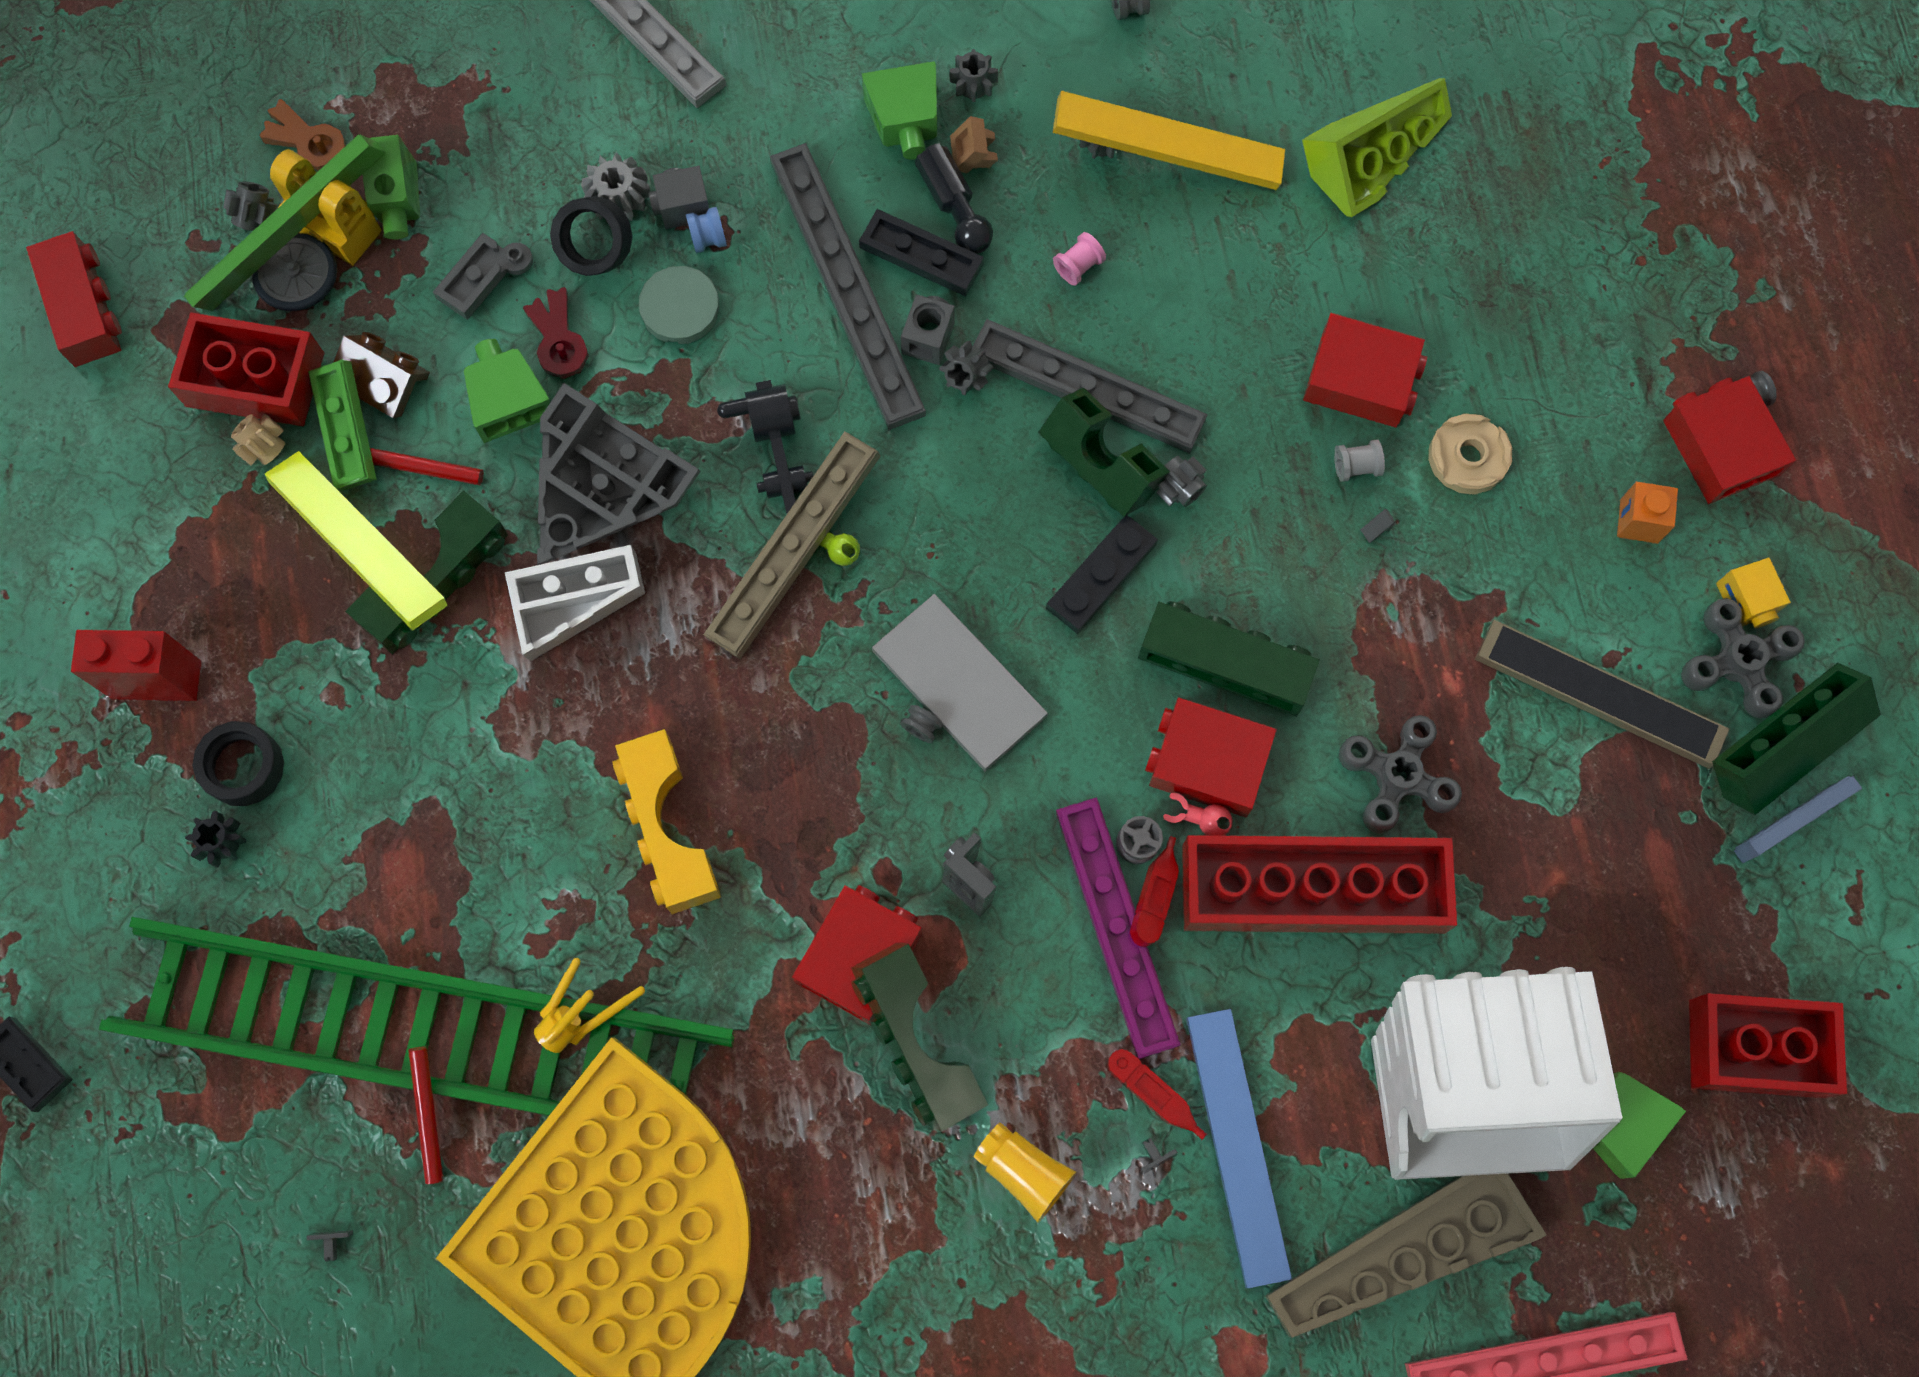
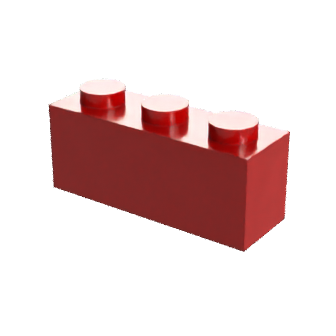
M74 231L27 246L28 256L58 351L74 367L122 351L117 335L122 334L121 326L115 314L108 310L106 301L111 300V296L104 280L97 275L95 267L100 266V261L93 246L90 243L84 244Z

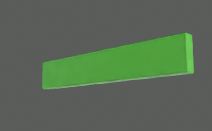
M361 134L357 135L191 287L184 297L192 307L213 311L321 213L318 206L319 198L324 188L330 182L341 180L350 186L386 152L378 142Z

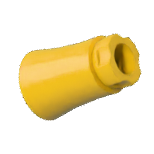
M1000 1122L981 1142L973 1156L978 1162L986 1166L985 1171L1001 1183L1026 1208L1037 1223L1047 1215L1077 1174L1075 1170L1056 1161L1035 1147L1018 1132L1012 1133Z

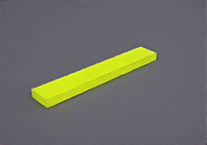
M299 451L264 473L270 485L412 631L447 607L445 598Z

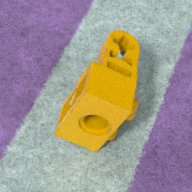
M290 149L282 151L275 158L270 169V178L284 199L280 206L316 174L309 160ZM334 180L324 188L320 195L318 206L321 213L299 233L311 235L324 242L335 256L354 266L382 230L374 214L367 206V202L361 198L359 192L341 180Z

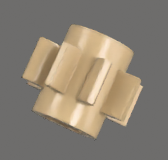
M252 414L248 415L236 426L231 434V438L237 442L232 450L250 466L257 459L266 465L283 449L285 442L278 436L284 430L266 414L260 420Z

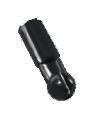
M940 143L928 146L925 151L917 155L915 165L940 211L948 214L951 213L957 223L955 230L956 244L976 254L984 252L990 246L993 238L992 224L985 217L973 212L969 204L973 193L947 146H941Z

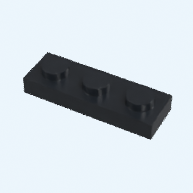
M879 209L875 211L859 240L860 249L965 297L984 265L983 256Z
M1128 515L1123 517L1048 601L1046 609L1075 633L1079 634L1154 549L1158 539Z

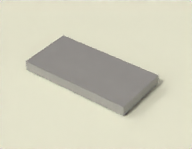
M935 594L872 647V652L930 713L942 721L943 728L984 772L1048 716V713Z

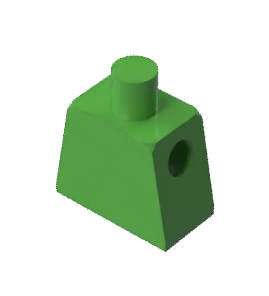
M935 61L862 73L864 101L882 144L887 147L901 145L905 159H916L917 155L926 149L924 141L937 137Z
M399 135L372 137L370 139L378 142L386 153L362 174L367 206L376 218L383 223L385 238L403 239L409 235L407 221L420 218L417 162Z
M486 339L479 342L475 346L479 362L466 366L464 376L472 421L483 443L539 423L541 415L550 404V400L518 349H511L502 353L496 339Z
M1616 1072L1613 1074L1622 1119L1593 1149L1620 1179L1634 1178L1686 1111L1627 1074Z

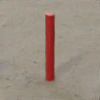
M370 448L373 465L479 486L483 481V469Z
M421 1046L411 1048L408 1051L425 1184H435L443 1181L428 1052L427 1047Z

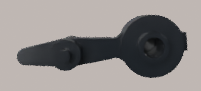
M771 380L756 383L757 390L744 392L746 398L719 404L717 413L724 419L749 414L755 442L771 441L777 471L763 473L764 481L756 483L758 493L766 492L768 499L783 496L787 514L795 503L794 493L803 492L807 483L812 479L813 472L804 473L803 465L788 468L781 437L796 434L793 421L801 419L796 395L788 397L785 384L772 386Z

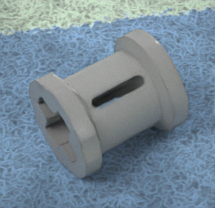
M1370 440L1369 444L1365 446L1346 448L1344 445H1337L1335 447L1334 461L1340 482L1349 481L1350 476L1372 473L1375 477L1383 476L1385 460L1379 440Z

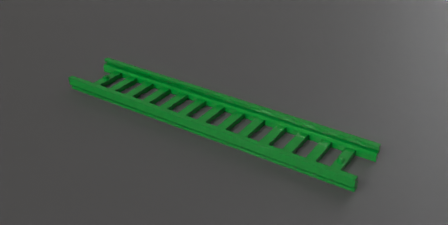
M132 917L129 927L133 928L132 932L134 935L167 942L145 1020L141 1022L108 1016L106 1020L101 1019L99 1030L413 1090L408 1050L421 1046L427 1047L428 1050L429 1039L441 994L463 997L464 1002L445 1078L431 1077L433 1094L547 1116L560 1103V1101L551 1100V1094L561 1052L553 1053L543 1046L531 1096L507 1091L526 1011L541 1012L553 995ZM188 946L208 949L209 953L187 1030L165 1026ZM230 954L251 957L230 1038L209 1035L208 1031ZM272 962L293 965L294 968L273 1045L267 1046L251 1043L260 1001L266 987ZM314 970L336 973V978L316 1053L314 1055L293 1051ZM362 978L378 981L379 984L357 1063L336 1059L356 979ZM399 985L422 990L401 1071L378 1067ZM562 998L558 1007L568 1006L571 1008L577 1000ZM484 1001L507 1006L488 1087L464 1083ZM588 1002L578 1015L581 1020L589 1021L609 1006ZM622 1009L591 1031L581 1075L609 1041L612 1026L634 1029L636 1033L632 1052L647 1064H649L655 1034L679 1038L670 1083L687 1095L698 1042L733 1048L735 1031L718 1026Z

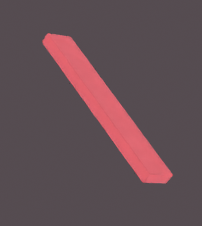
M1667 1312L1405 1363L1408 1377H1602L1688 1359L1676 1313Z

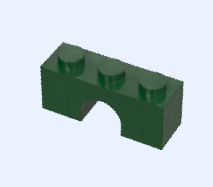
M1083 387L1060 399L1038 433L1049 443L1053 451L1068 461L1077 470L1078 475L1084 481L1090 483L1106 499L1107 504L1125 517L1148 502L1158 489V485L1164 481L1170 471L1142 443L1120 454L1118 457L1113 455L1107 449L1103 439L1104 427L1112 417V414Z

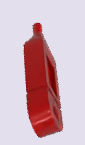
M1169 837L1167 847L1149 865L1135 911L1136 915L1130 928L1131 939L1138 946H1150L1159 940L1165 924L1164 920L1167 917L1179 874V868L1174 856L1176 837Z
M1120 1049L1111 1054L1107 1066L1110 1073L1122 1084L1124 1083L1127 1089L1166 1123L1192 1131L1201 1140L1205 1138L1207 1134L1197 1126L1189 1105L1178 1093L1145 1064L1143 1065L1128 1050Z

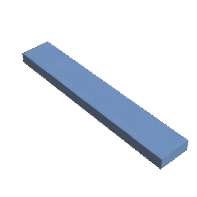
M1231 1009L1187 1017L1186 1021L1245 1288L1292 1280Z

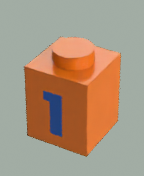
M1636 481L1620 499L1617 537L1658 544L1675 527L1678 488Z

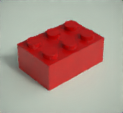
M190 312L168 388L185 407L243 417L252 414L257 419H261L266 414L275 422L304 427L313 396L308 371L321 367L325 353L313 335L308 331Z
M1711 993L1689 1000L1691 1089L1829 1098L1847 1094L1843 1003Z

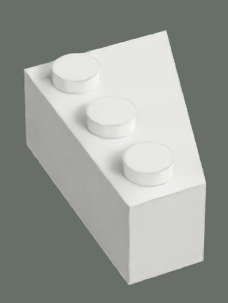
M631 545L505 572L522 655L530 661L645 594L637 554Z

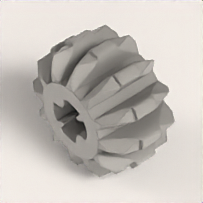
M616 152L611 161H606L600 155L598 167L587 165L586 172L588 177L583 178L581 183L585 194L584 198L598 196L609 199L619 206L626 217L632 221V210L644 211L646 206L644 199L649 198L650 188L649 184H647L648 177L646 171L642 167L637 166L632 156L622 161L621 156ZM595 213L600 220L604 218L600 214Z

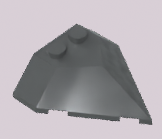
M563 383L540 417V433L543 436L542 458L539 459L538 524L540 525V548H537V565L548 563L678 506L701 471L666 448L663 450L605 413L598 404Z

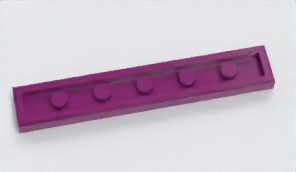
M1097 797L1057 809L1056 816L1136 1057L1142 1059L1180 1047L1181 1044L1148 947L1138 946L1131 939L1130 928L1136 915L1135 908Z

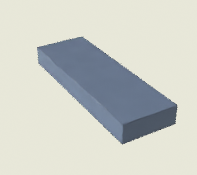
M1854 776L1845 777L1735 847V854L1742 863L1761 855L1861 790L1862 787Z

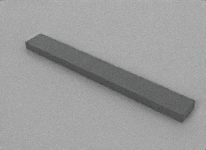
M804 143L771 155V165L888 431L925 417L926 410L807 144Z

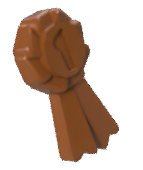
M282 99L278 100L276 107L268 109L271 118L281 125L265 121V130L259 135L265 144L297 148L298 154L309 160L317 171L346 146L345 139L340 130L329 124L309 127Z

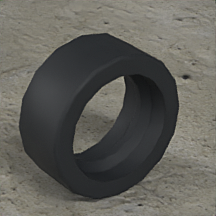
M598 196L575 199L562 206L552 220L550 231L552 248L559 261L572 272L585 276L603 274L621 265L630 252L633 238L630 222L623 210L611 200ZM584 212L600 214L611 227L613 235L612 248L601 259L590 260L582 257L572 244L570 234L572 222L578 215Z
M230 721L214 727L202 737L195 749L192 766L196 781L206 793L230 806L246 807L261 802L274 792L283 775L284 759L280 746L264 730L249 722ZM249 740L260 748L263 755L262 767L257 776L247 785L239 788H229L221 784L216 778L215 766L222 750L233 742Z

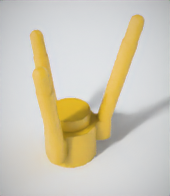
M574 958L551 1000L540 1012L543 1020L534 1029L535 1038L545 1049L553 1053H560L569 1043L577 1045L586 1034L643 995L645 988L639 986L591 1020L579 1026L581 1019L578 1014L593 998L594 992L592 990H587L571 1008L568 1006L558 1007L581 964L579 958Z

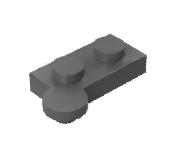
M482 233L435 288L433 294L438 301L468 320L507 272L513 275H520L531 268L533 264L531 251L522 243H511L502 248L498 246L495 240Z

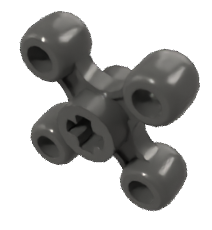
M1728 598L1718 599L1708 606L1704 612L1703 621L1706 628L1712 633L1717 634L1720 638L1721 651L1717 656L1699 655L1690 659L1682 668V681L1686 687L1694 691L1707 690L1721 677L1729 681L1739 682L1744 689L1743 705L1747 713L1755 718H1767L1782 706L1783 695L1776 685L1767 680L1764 672L1765 665L1769 660L1789 661L1800 654L1805 644L1804 635L1798 628L1791 625L1776 628L1765 639H1761L1757 635L1746 634L1741 625L1743 613L1739 604Z
M1418 715L1408 719L1401 728L1400 748L1394 753L1386 754L1378 751L1368 738L1360 735L1349 737L1341 745L1338 755L1343 767L1354 772H1370L1377 779V785L1380 788L1379 794L1367 804L1362 815L1363 822L1370 831L1380 834L1393 829L1399 820V801L1406 795L1420 796L1426 801L1430 809L1438 813H1447L1453 810L1461 801L1462 791L1458 782L1449 777L1436 778L1430 776L1423 769V764L1420 760L1421 753L1432 745L1437 735L1436 725L1430 718ZM1413 729L1420 730L1424 738L1417 737ZM1351 749L1360 751L1362 758L1353 756ZM1396 768L1397 772H1405L1407 778L1404 780L1402 776L1394 777L1392 771ZM1438 790L1444 791L1448 795V800L1442 799L1438 794ZM1375 811H1382L1386 815V821L1380 820L1376 816Z

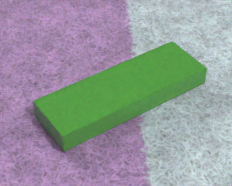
M342 359L308 371L333 486L337 490L344 491L377 480L351 362Z

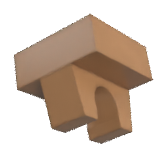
M970 116L950 135L952 156L961 172L968 173L973 168H990L998 161L997 153L987 150V147L995 140V133L985 129L984 119Z

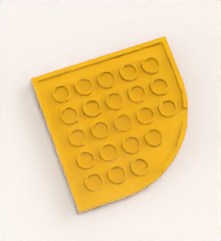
M611 1037L436 1259L576 1377H696L724 1338L744 1292L751 1249V1227L747 1196L739 1169L729 1147L704 1112L683 1092L615 1037Z

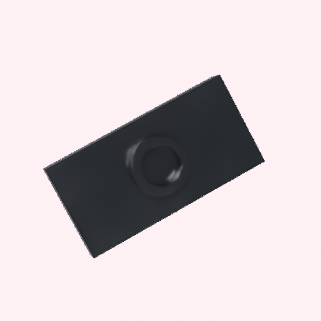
M9 1016L0 1024V1078L32 1112H39L73 1079L16 1018Z

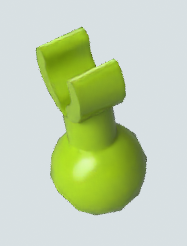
M828 532L820 543V546L828 550L830 559L837 565H851L858 559L860 554L858 540L849 534L834 535Z

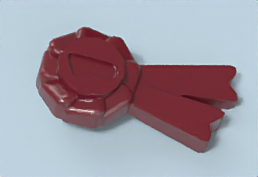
M562 287L558 291L547 289L549 313L538 297L532 305L523 306V310L544 337L537 350L540 365L546 374L566 379L582 372L589 354L583 338L579 334L568 330V292L565 287Z

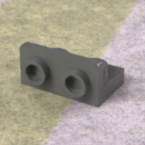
M973 833L967 841L963 837L958 838L944 854L946 860L942 865L944 867L942 883L981 917L992 905L996 886L992 883L995 879L993 874L980 862H974L978 857L982 838Z

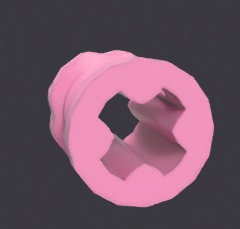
M1086 232L1077 237V243L1064 254L1058 253L1053 257L1054 267L1069 284L1074 286L1081 282V275L1094 264L1100 265L1106 260L1105 251L1100 243Z

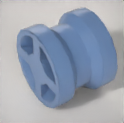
M717 207L709 208L705 214L697 215L694 212L685 214L696 254L704 252L708 246L715 245L719 248L727 246Z

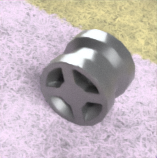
M1135 816L1127 820L1119 831L1116 839L1117 851L1129 863L1144 864L1150 861L1161 848L1163 841L1162 830L1153 819L1145 816Z

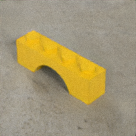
M663 729L615 745L619 759L612 761L619 784L627 783L631 794V799L625 800V805L632 824L640 823L644 839L638 840L637 843L644 864L652 863L657 879L650 881L657 905L665 904L669 912L675 914L721 898L709 857L704 849L687 848L673 842L665 835L662 827L661 811L664 800L669 791L683 779L666 730Z

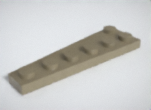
M1509 1174L1459 1176L1297 1275L1292 1280L1271 1291L1265 1297L1287 1335L1293 1338L1351 1315L1358 1310L1386 1301L1388 1298L1414 1290L1431 1281L1469 1268L1471 1265L1542 1239L1546 1236V1233Z

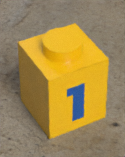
M1770 558L1730 570L1716 583L1723 599H1732L1741 607L1743 613L1742 626L1752 623L1754 628H1760L1771 624L1779 619L1777 613L1791 603Z

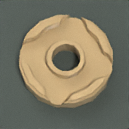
M1462 414L1451 417L1437 429L1429 445L1428 460L1434 475L1444 486L1458 493L1479 494L1491 490L1503 480L1512 463V445L1507 433L1500 426L1497 428L1494 424L1490 423L1491 419L1482 415ZM1466 445L1475 447L1481 455L1480 460L1476 462L1467 461L1461 455L1460 448Z

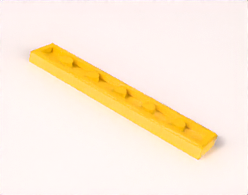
M1061 91L1057 98L1053 133L1273 190H1277L1282 183L1285 149L1065 91Z

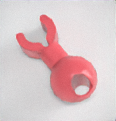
M1178 793L1170 794L1169 797L1172 800L1179 801L1188 813H1180L1178 816L1164 814L1163 818L1167 822L1177 824L1185 820L1197 824L1205 835L1225 836L1230 831L1233 818L1226 807L1212 804L1201 808L1189 804L1184 796ZM1223 818L1228 819L1230 822L1227 829L1219 828V821Z

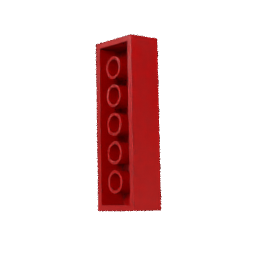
M1188 835L1182 845L1184 931L1445 934L1457 926L1452 838Z

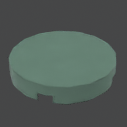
M672 266L656 272L644 284L639 295V312L647 330L657 339L668 342V340L678 342V344L694 342L703 338L714 327L718 318L719 297L711 279L700 270L691 267Z

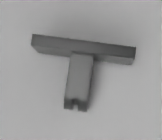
M1384 509L1360 530L1367 541L1371 543L1383 532L1395 526V520L1389 511Z
M1151 1138L1147 1139L1148 1142H1142L1152 1162L1140 1169L1141 1174L1144 1175L1177 1156L1178 1152L1176 1149L1161 1156Z
M353 1230L313 1233L306 1237L307 1240L323 1239L324 1260L335 1261L337 1259L336 1238L349 1237L353 1235Z

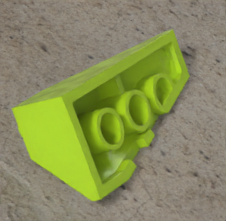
M1438 78L1332 122L1302 139L1310 177L1347 217H1353L1380 201L1387 192L1385 186L1395 175H1402L1409 167L1407 163L1409 158L1419 147L1425 148L1452 117L1445 78Z

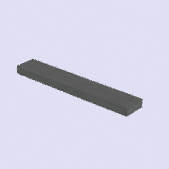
M986 319L973 345L979 349L985 348L987 350L988 364L993 365L994 369L1060 398L1084 387L1112 414L1111 420L1189 454L1208 415L989 319Z

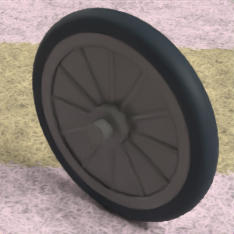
M298 233L252 275V282L259 297L268 305L284 311H300L318 304L329 294L337 277V263L333 252L324 242L311 235Z

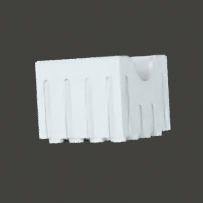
M1560 967L1552 969L1546 974L1529 975L1527 970L1521 969L1506 971L1499 977H1482V974L1478 972H1466L1456 975L1453 979L1436 980L1433 975H1416L1402 983L1400 987L1401 992H1397L1392 1001V1007L1388 1008L1384 1021L1380 1023L1376 1030V1036H1373L1371 1039L1391 1177L1395 1180L1571 1170L1622 1119L1592 972H1576L1572 967Z

